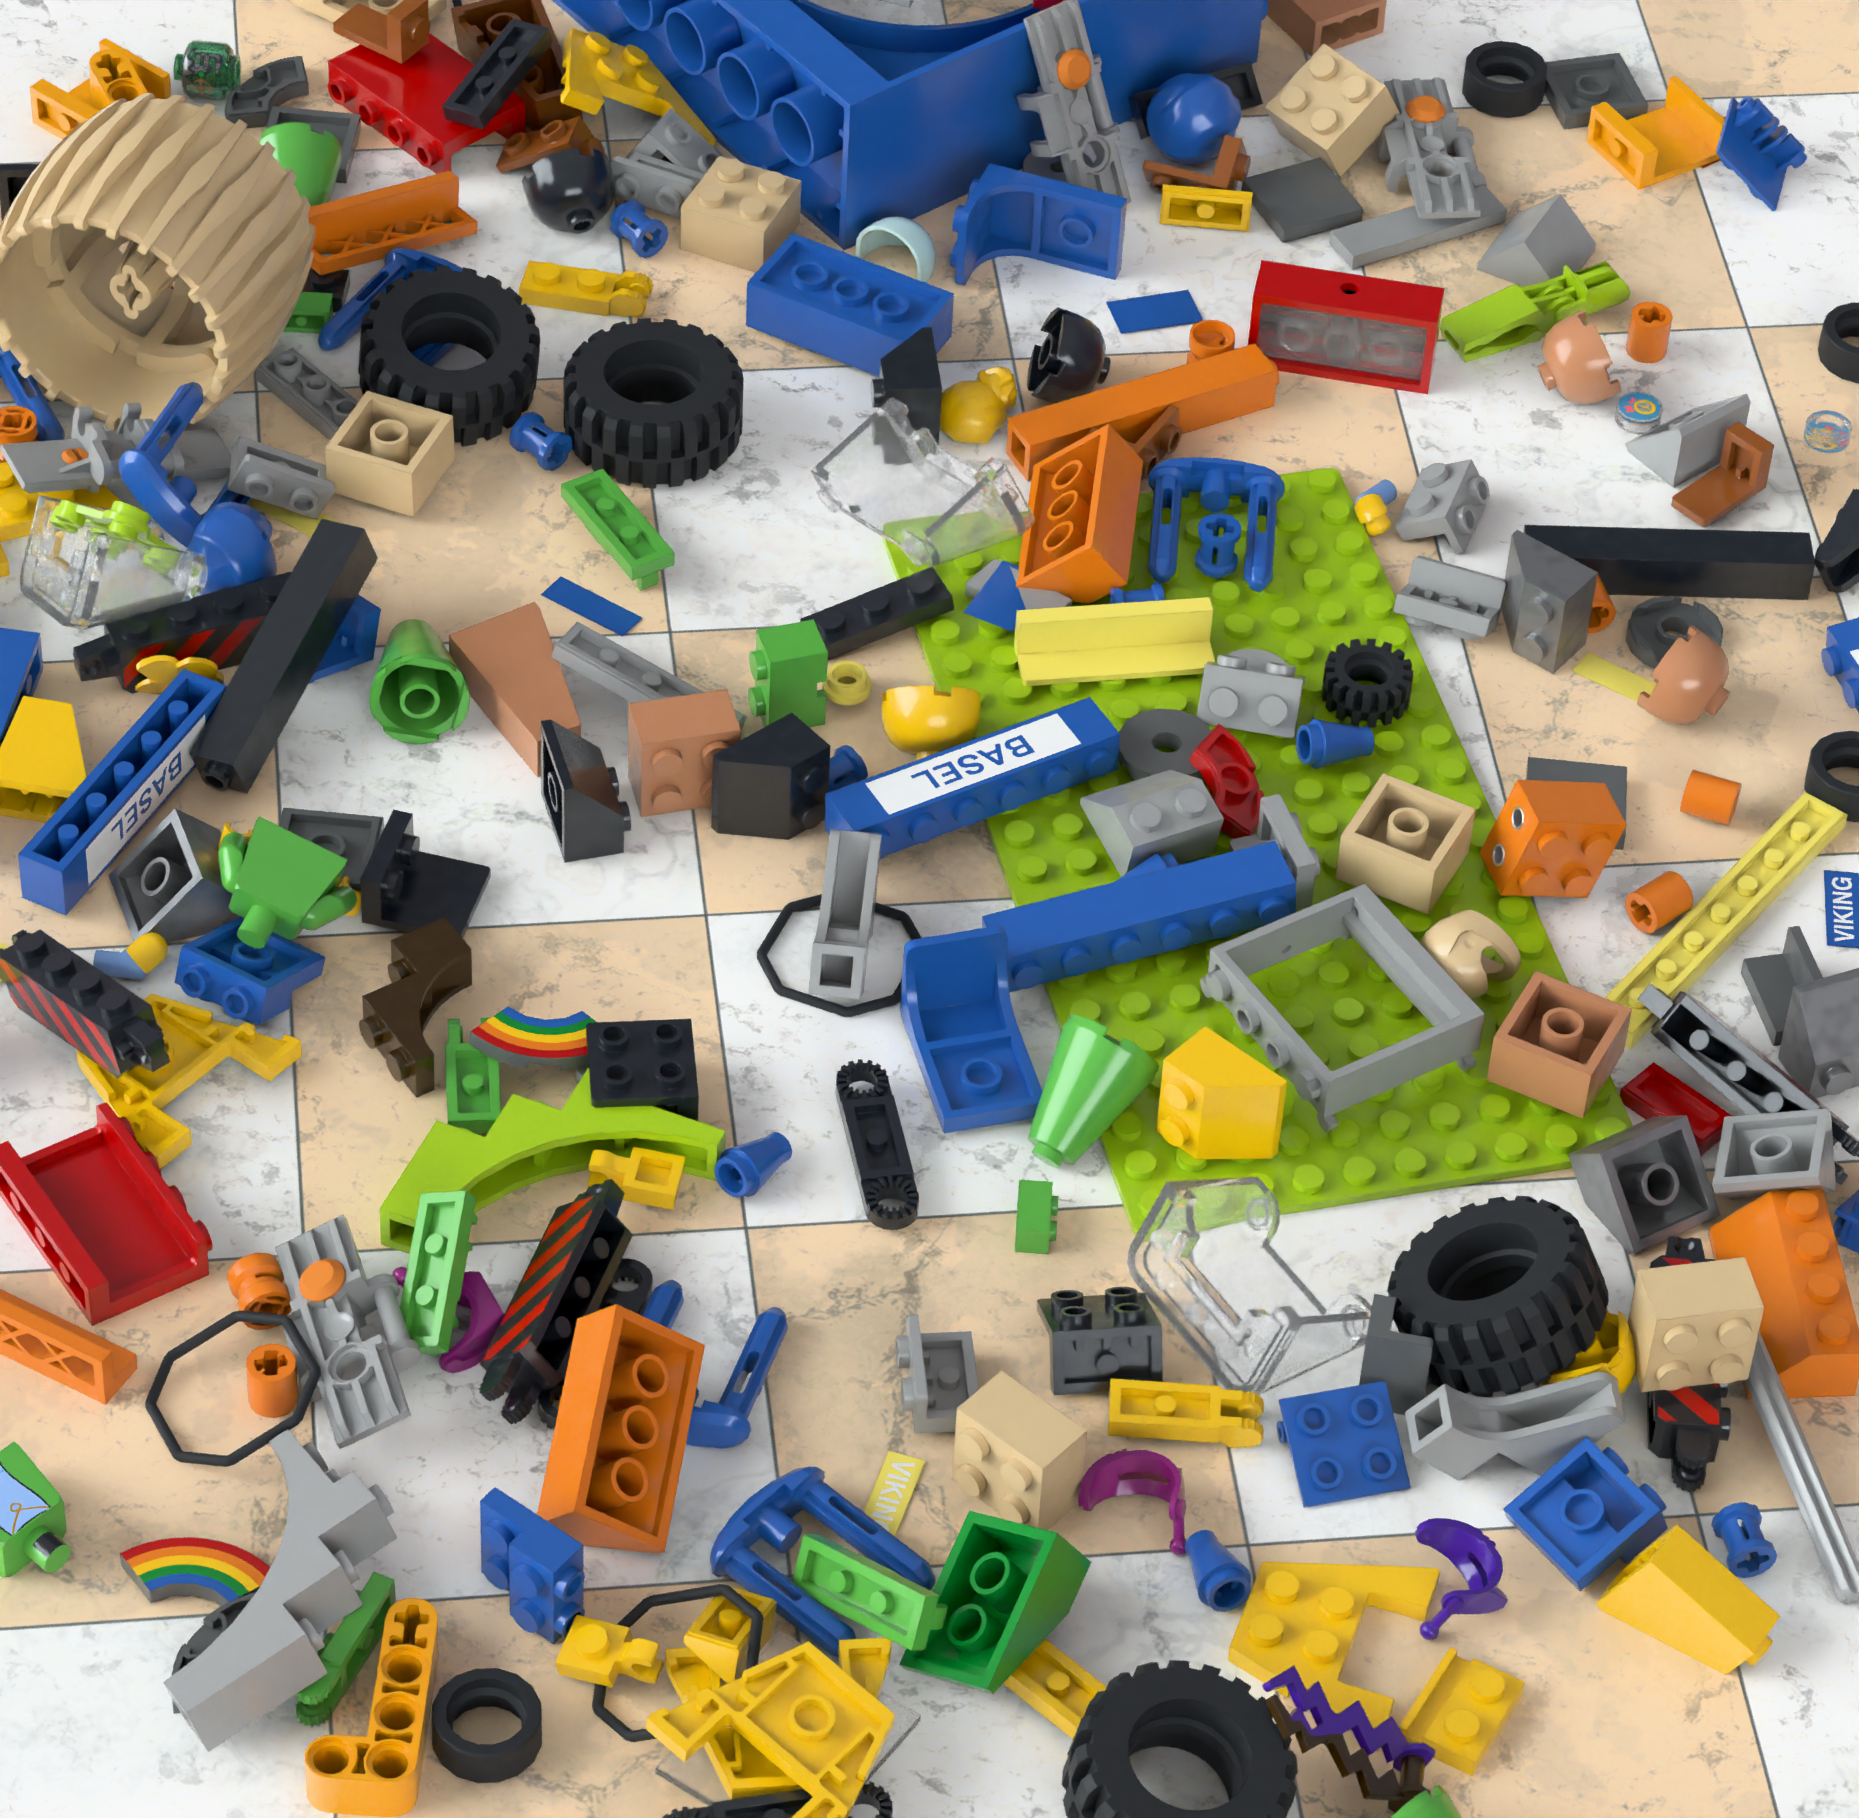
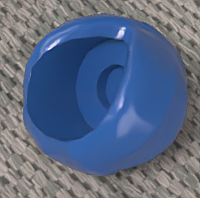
M1181 73L1169 78L1153 94L1146 115L1148 131L1161 154L1175 163L1196 165L1218 158L1225 135L1235 137L1241 119L1240 101L1232 94L1229 85L1211 74Z
M235 502L219 503L206 513L194 530L192 541L187 546L185 565L191 581L201 595L276 575V557L270 542L273 528L271 522L264 515L255 511L247 504Z

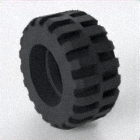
M437 266L434 272L428 273L424 269L409 273L407 280L404 281L400 277L386 286V293L384 291L378 293L370 302V310L364 314L361 324L358 374L360 375L359 385L362 394L364 395L366 391H370L452 415L454 442H461L462 447L477 444V439L481 437L488 441L502 434V426L506 429L513 427L521 417V413L528 410L533 400L537 382L541 341L539 328L535 325V316L530 307L526 304L521 305L522 298L512 288L503 289L502 282L489 274L486 278L478 276L477 271L474 269L463 267L462 272L450 271V266ZM454 343L471 348L482 355L486 361L465 370H443L421 362L412 352L427 344Z
M651 318L637 319V322L633 324H627L625 321L613 324L607 332L601 329L592 334L588 342L584 341L573 352L572 358L566 364L564 371L565 433L572 438V449L575 451V455L586 466L592 464L594 472L604 469L608 475L615 477L617 483L628 486L631 485V482L640 483L643 488H656V484H668L670 488L683 485L684 480L692 479L695 482L706 477L709 469L716 471L722 466L739 445L743 420L744 378L742 369L738 365V360L728 347H724L720 339L711 333L707 336L704 335L702 329L695 325L688 324L685 327L678 325L677 320L664 319L663 322H651ZM659 401L666 402V404H643L638 402Z
M1502 1196L1488 1199L1487 1204L1476 1206L1472 1203L1461 1207L1460 1213L1449 1218L1447 1215H1444L1433 1222L1431 1230L1427 1233L1421 1231L1411 1240V1249L1409 1251H1402L1396 1261L1395 1271L1391 1273L1387 1288L1388 1296L1396 1298L1393 1320L1400 1333L1429 1337L1434 1341L1428 1382L1437 1387L1446 1384L1466 1394L1472 1392L1473 1395L1478 1397H1493V1393L1503 1391L1508 1395L1522 1391L1521 1386L1535 1382L1537 1386L1549 1380L1552 1372L1559 1368L1564 1371L1572 1365L1579 1351H1587L1594 1342L1596 1336L1594 1331L1601 1330L1607 1313L1606 1308L1609 1302V1295L1605 1279L1584 1229L1580 1227L1578 1220L1570 1212L1543 1199L1537 1203V1200L1530 1196H1516L1515 1200L1508 1201Z
M1170 1660L1167 1668L1163 1669L1159 1668L1158 1662L1139 1665L1136 1667L1133 1677L1129 1672H1122L1109 1681L1105 1691L1097 1692L1088 1704L1068 1751V1758L1063 1768L1061 1785L1066 1790L1063 1798L1066 1816L1068 1818H1286L1297 1789L1293 1782L1298 1773L1297 1757L1292 1750H1288L1292 1739L1291 1737L1283 1739L1277 1725L1272 1720L1273 1716L1266 1704V1699L1262 1696L1256 1700L1249 1694L1251 1686L1238 1677H1235L1232 1682L1219 1675L1221 1671L1219 1668L1204 1664L1202 1670L1189 1668V1661ZM1152 1747H1171L1192 1753L1205 1761L1217 1773L1225 1786L1229 1802L1208 1810H1186L1169 1805L1152 1795L1141 1784L1133 1771L1129 1756Z

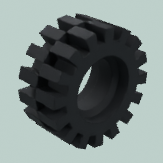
M1367 638V645H1361L1359 639H1354L1350 641V648L1341 643L1337 646L1336 652L1331 650L1328 654L1327 661H1325L1322 701H1326L1325 707L1329 712L1336 710V718L1342 722L1348 716L1351 717L1350 725L1359 727L1360 720L1367 721V727L1376 728L1377 720H1381L1384 726L1392 724L1393 717L1399 720L1403 716L1404 710L1408 709L1414 672L1412 670V663L1410 659L1404 660L1405 653L1402 650L1398 649L1392 653V644L1385 641L1382 647L1375 646L1376 639ZM1356 681H1372L1379 685H1364Z

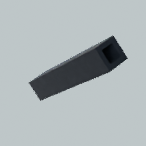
M321 519L190 752V756L200 773L201 779L208 786L219 791L232 789L248 794L378 559L364 528Z
M1524 525L1523 531L1528 536L1598 572L1608 595L1808 600L1815 568L1811 537L1808 532Z

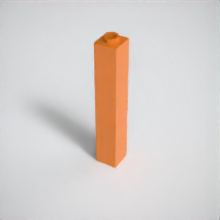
M1255 343L1008 417L1006 454L1025 479L1031 481L1034 464L1084 438L1093 427L1100 429L1110 424L1124 440L1135 444L1170 405L1180 409L1178 427L1181 428L1182 434L1273 407L1276 386L1279 384V372L1274 361L1268 359Z

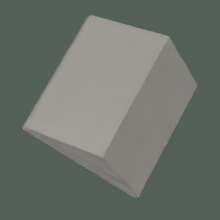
M1559 194L1514 214L1479 260L1477 270L1524 287L1563 275V266L1565 265L1572 272L1581 270L1595 252L1596 243L1564 197Z
M1747 394L1693 408L1626 442L1625 446L1631 455L1670 486L1675 487L1720 464L1726 429L1737 422L1746 426L1751 403Z
M1830 1109L1724 1117L1712 1183L1714 1193L1729 1199L1760 1197L1770 1190L1823 1189L1824 1192L1836 1191Z

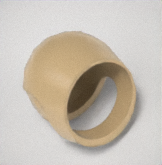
M1465 910L1440 920L1425 932L1420 941L1425 950L1471 1000L1487 992V978L1497 981L1508 980L1514 976L1521 965L1519 950L1508 934L1494 921L1473 910ZM1487 948L1494 949L1501 956L1504 964L1491 960L1482 954V951Z

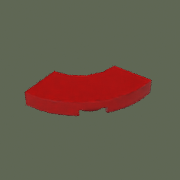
M1218 723L1193 751L1188 761L1204 777L1210 789V795L1224 818L1221 830L1233 839L1254 834L1258 826L1260 800L1264 797V793L1260 791L1254 773L1256 766L1242 744Z

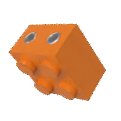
M1517 780L1479 854L1502 896L1588 898L1627 824L1605 783Z

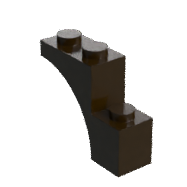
M445 917L392 939V963L388 964V974L392 983L362 996L363 1019L359 1021V1028L365 1043L371 1049H378L386 1059V1064L392 1077L397 1082L403 1081L416 1098L435 1090L434 1053L427 1045L423 1036L424 1030L433 1014L444 1002L459 991L472 985L471 948Z

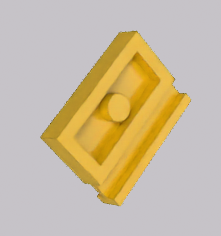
M1450 1647L1399 1728L1406 1740L1413 1743H1425L1435 1749V1756L1433 1758L1473 1776L1523 1696L1525 1682L1475 1658L1469 1662L1457 1656L1458 1650Z

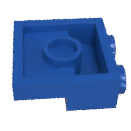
M241 916L183 945L174 983L180 985L183 992L192 998L214 1002L222 1006L225 1012L232 1018L259 1025L288 1010L293 990L321 976L325 962V956L272 932L264 948L258 949L246 945L237 936V931L244 920Z
M1588 1437L1503 1508L1507 1519L1580 1592L1616 1560L1620 1558L1627 1564L1668 1529L1662 1513L1667 1507L1660 1496L1646 1483L1638 1487L1626 1476L1630 1471L1619 1455L1610 1447H1606L1601 1451Z
M494 1487L480 1500L481 1572L495 1587L510 1591V1616L514 1618L515 1622L522 1629L529 1633L536 1632L552 1644H555L562 1636L567 1637L576 1614L585 1615V1609L583 1608V1582L585 1579V1573L583 1572L584 1545Z

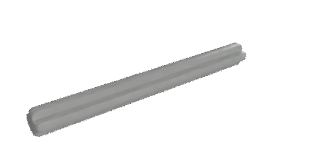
M1759 1331L1749 1377L1745 1382L1837 1599L1843 1604L1859 1601L1858 1560Z

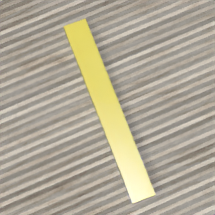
M1805 792L1607 994L1606 999L1632 1009L1625 1044L1626 1048L1631 1050L1658 1019L1655 1014L1637 1000L1650 983L1672 999L1680 991L1686 993L1844 829L1848 814Z

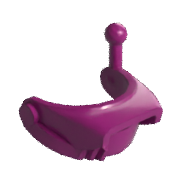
M398 1267L393 1271L392 1275L397 1279L398 1285L403 1288L407 1268ZM477 1271L464 1273L460 1300L457 1302V1305L472 1310L470 1326L463 1338L454 1347L449 1349L448 1353H443L438 1360L441 1369L450 1373L467 1370L481 1362L504 1316L481 1273Z
M1123 1449L1122 1451H1116L1114 1454H1106L1086 1471L1078 1494L1079 1507H1083L1084 1511H1092L1095 1505L1108 1498L1129 1494L1159 1497L1170 1503L1169 1517L1173 1520V1539L1170 1541V1550L1178 1556L1186 1553L1185 1543L1187 1540L1184 1534L1186 1500L1182 1468L1176 1467L1170 1459L1156 1452L1148 1450L1127 1451V1449Z

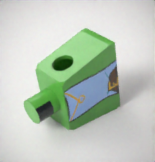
M13 1441L0 1451V1577H11L31 1561H34L47 1573H54L67 1562L71 1553L70 1546L62 1540L67 1532L64 1502L60 1494L23 1449Z

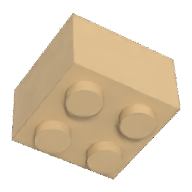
M1323 44L1265 106L1274 126L1282 137L1312 158L1321 157L1332 172L1339 177L1382 133L1383 127L1389 125L1395 119L1396 114H1400L1386 85L1326 44Z
M718 156L681 206L680 249L757 272L800 224L801 180L745 164L736 159Z
M366 391L325 447L326 476L328 481L335 484L334 493L414 517L455 460L453 416Z
M1383 773L1341 834L1335 878L1356 887L1366 884L1374 894L1429 914L1469 853L1476 809Z
M1745 1257L1638 1270L1628 1324L1634 1338L1635 1375L1641 1392L1673 1391L1682 1387L1714 1383L1729 1384L1734 1381L1748 1379L1764 1305Z
M1001 1370L957 1408L952 1480L957 1483L965 1494L970 1497H977L998 1512L1002 1519L1049 1530L1078 1504V1494L1083 1479L1087 1430Z

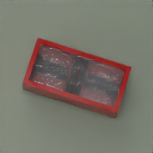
M1261 260L1253 293L1248 345L1255 343L1268 359L1274 361L1278 371L1428 394L1435 362L1445 288Z

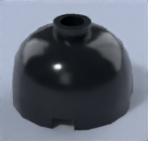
M569 148L555 152L538 160L531 166L533 175L529 179L524 175L522 184L528 205L533 215L548 228L564 232L570 231L575 234L584 233L592 229L608 213L613 204L615 186L608 157L600 150L592 149L594 156L581 155L579 148Z
M1057 307L1051 311L1040 330L1049 334L1042 346L1034 345L1027 376V388L1033 392L1031 396L1054 403L1088 394L1095 387L1096 383L1103 384L1107 378L1111 363L1110 358L1105 356L1106 346L1100 329L1087 318Z

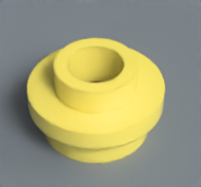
M849 660L834 663L827 672V681L822 684V689L829 700L846 706L858 704L866 700L872 688V681L865 667L860 663Z

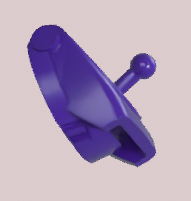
M1428 1519L1417 1526L1415 1531L1417 1541L1432 1547L1447 1557L1462 1573L1469 1586V1590L1451 1591L1442 1597L1441 1605L1443 1608L1431 1621H1425L1420 1626V1634L1424 1639H1435L1439 1634V1628L1452 1614H1488L1504 1608L1508 1599L1497 1587L1503 1573L1502 1557L1495 1548L1496 1543L1494 1541H1491L1480 1529L1454 1519Z

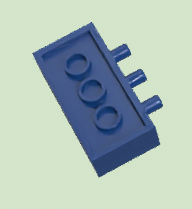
M791 233L747 282L746 326L880 377V359L922 327H932L936 354L952 336L954 293Z

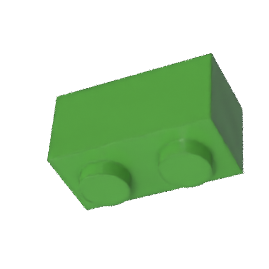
M302 292L283 332L320 334V329L333 317V294Z
M1019 1180L1015 1252L1048 1254L1049 1241H1056L1057 1221H1051V1216H1057L1058 1196L1052 1195L1053 1182Z

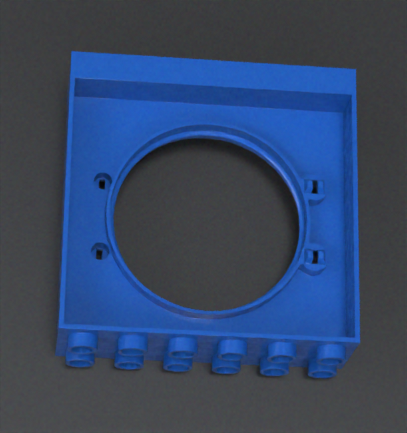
M552 0L588 32H598L608 38L610 42L624 47L634 45L643 50L713 134L716 141L740 162L801 180L800 213L843 250L855 246L860 232L878 220L887 217L914 219L968 194L973 179H980L989 163L1015 170L1023 169L1024 159L1032 152L1030 142L1046 139L1040 114L1032 110H1020L1017 96L1023 93H1037V87L1041 84L1024 19L1045 9H1033V3L1006 14L977 21L945 25H905L871 21L845 15L821 7L808 0ZM1078 0L1092 54H1100L1102 61V71L1100 72L1112 120L1113 122H1118V125L1134 118L1128 99L1131 95L1158 88L1169 78L1181 73L1208 74L1250 61L1251 64L1256 63L1258 59L1261 21L1265 19L1268 12L1267 0Z

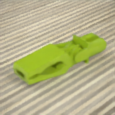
M1607 261L1576 272H1572L1565 265L1563 266V275L1521 287L1519 284L1511 285L1443 317L1440 331L1444 339L1464 362H1468L1539 341L1542 335L1548 333L1553 325L1581 310L1586 311V322H1588V315L1628 300L1631 292L1629 286Z

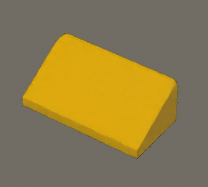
M1163 184L1159 224L1249 232L1253 192Z
M731 1587L762 1613L761 1652L772 1634L777 1601ZM723 1595L716 1596L685 1633L683 1643L725 1682L730 1683L741 1678L743 1671L746 1670L752 1619Z

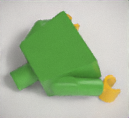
M260 816L256 820L253 830L249 829L246 834L233 831L230 828L231 823L226 822L224 824L217 846L222 886L232 894L228 908L233 913L244 918L237 931V936L246 945L258 949L264 948L272 932L288 940H294L303 929L316 930L343 915L356 916L361 909V892H357L349 886L351 879L345 876L338 886L348 861L347 859Z

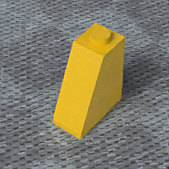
M23 696L0 747V815L46 823L85 780L86 772L72 704Z
M1678 1524L1625 1564L1596 1603L1603 1612L1725 1675L1744 1661L1752 1666L1761 1659L1773 1643L1768 1633L1780 1617L1779 1614Z

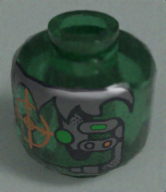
M192 40L186 46L184 54H176L174 79L181 81L184 93L191 98L221 101L226 99L231 90L235 88V85L240 83L241 58L234 55L233 49L226 43Z

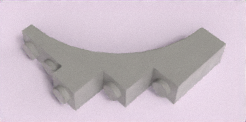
M288 1429L269 1441L284 1469L289 1491L287 1524L277 1556L258 1591L235 1621L198 1657L163 1682L184 1720L208 1752L328 1673L316 1653L325 1647L318 1634L363 1605L352 1585L360 1579L354 1566L397 1539L387 1519L388 1516L394 1513V1509L377 1484L367 1488L354 1471L342 1478L334 1469L325 1474L329 1469L313 1443L309 1442L302 1446Z

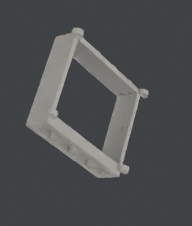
M1366 884L1357 886L1210 949L1208 973L1200 980V986L1204 995L1208 998L1213 997L1216 1001H1221L1236 1018L1240 1029L1245 1034H1250L1265 1051L1269 1062L1275 1068H1280L1290 1079L1301 1099L1304 1101L1308 1100L1318 1111V1123L1325 1132L1338 1126V1120L1332 1114L1455 1060L1463 1071L1476 1065V1060L1471 1053L1479 1050L1485 1014ZM1338 937H1342L1344 940L1353 937L1434 1027L1331 1072L1247 976Z

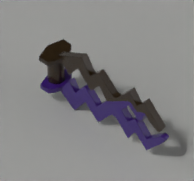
M1294 1665L1263 1684V1689L1266 1692L1287 1687L1296 1708L1289 1714L1277 1695H1272L1266 1699V1704L1283 1739L1285 1740L1295 1734L1302 1754L1319 1744H1324L1328 1748L1342 1778L1354 1773L1356 1774L1364 1799L1389 1800L1388 1809L1396 1813L1421 1792L1427 1790L1431 1794V1791L1423 1786L1425 1767L1435 1756V1749L1425 1743L1409 1744L1392 1716L1373 1729L1359 1700L1352 1703L1339 1714L1333 1712L1319 1681L1306 1689ZM1310 1710L1317 1725L1313 1729H1311L1304 1715V1712ZM1352 1729L1361 1748L1351 1755L1343 1733ZM1381 1747L1386 1763L1388 1764L1393 1761V1768L1401 1772L1400 1782L1398 1783L1393 1768L1378 1778L1368 1756Z

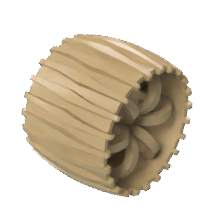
M153 93L141 94L132 101L122 98L84 121L57 144L36 167L12 202L0 225V347L2 351L11 350L21 363L18 372L24 378L32 375L47 389L44 396L51 402L58 397L74 408L91 406L93 410L92 417L105 421V428L112 431L118 429L124 404L140 403L142 408L140 419L149 418L155 422L181 385L190 382H196L203 388V404L189 423H197L220 406L255 372L283 333L300 299L314 256L311 250L316 232L315 226L309 224L308 213L311 207L306 196L300 197L294 185L297 176L291 168L284 170L272 154L275 148L268 141L261 145L255 138L244 130L248 124L240 119L234 124L215 114L216 106L206 103L201 108L185 103V97L182 95L173 94L168 99L155 98ZM130 241L123 254L119 250V247L122 244Z

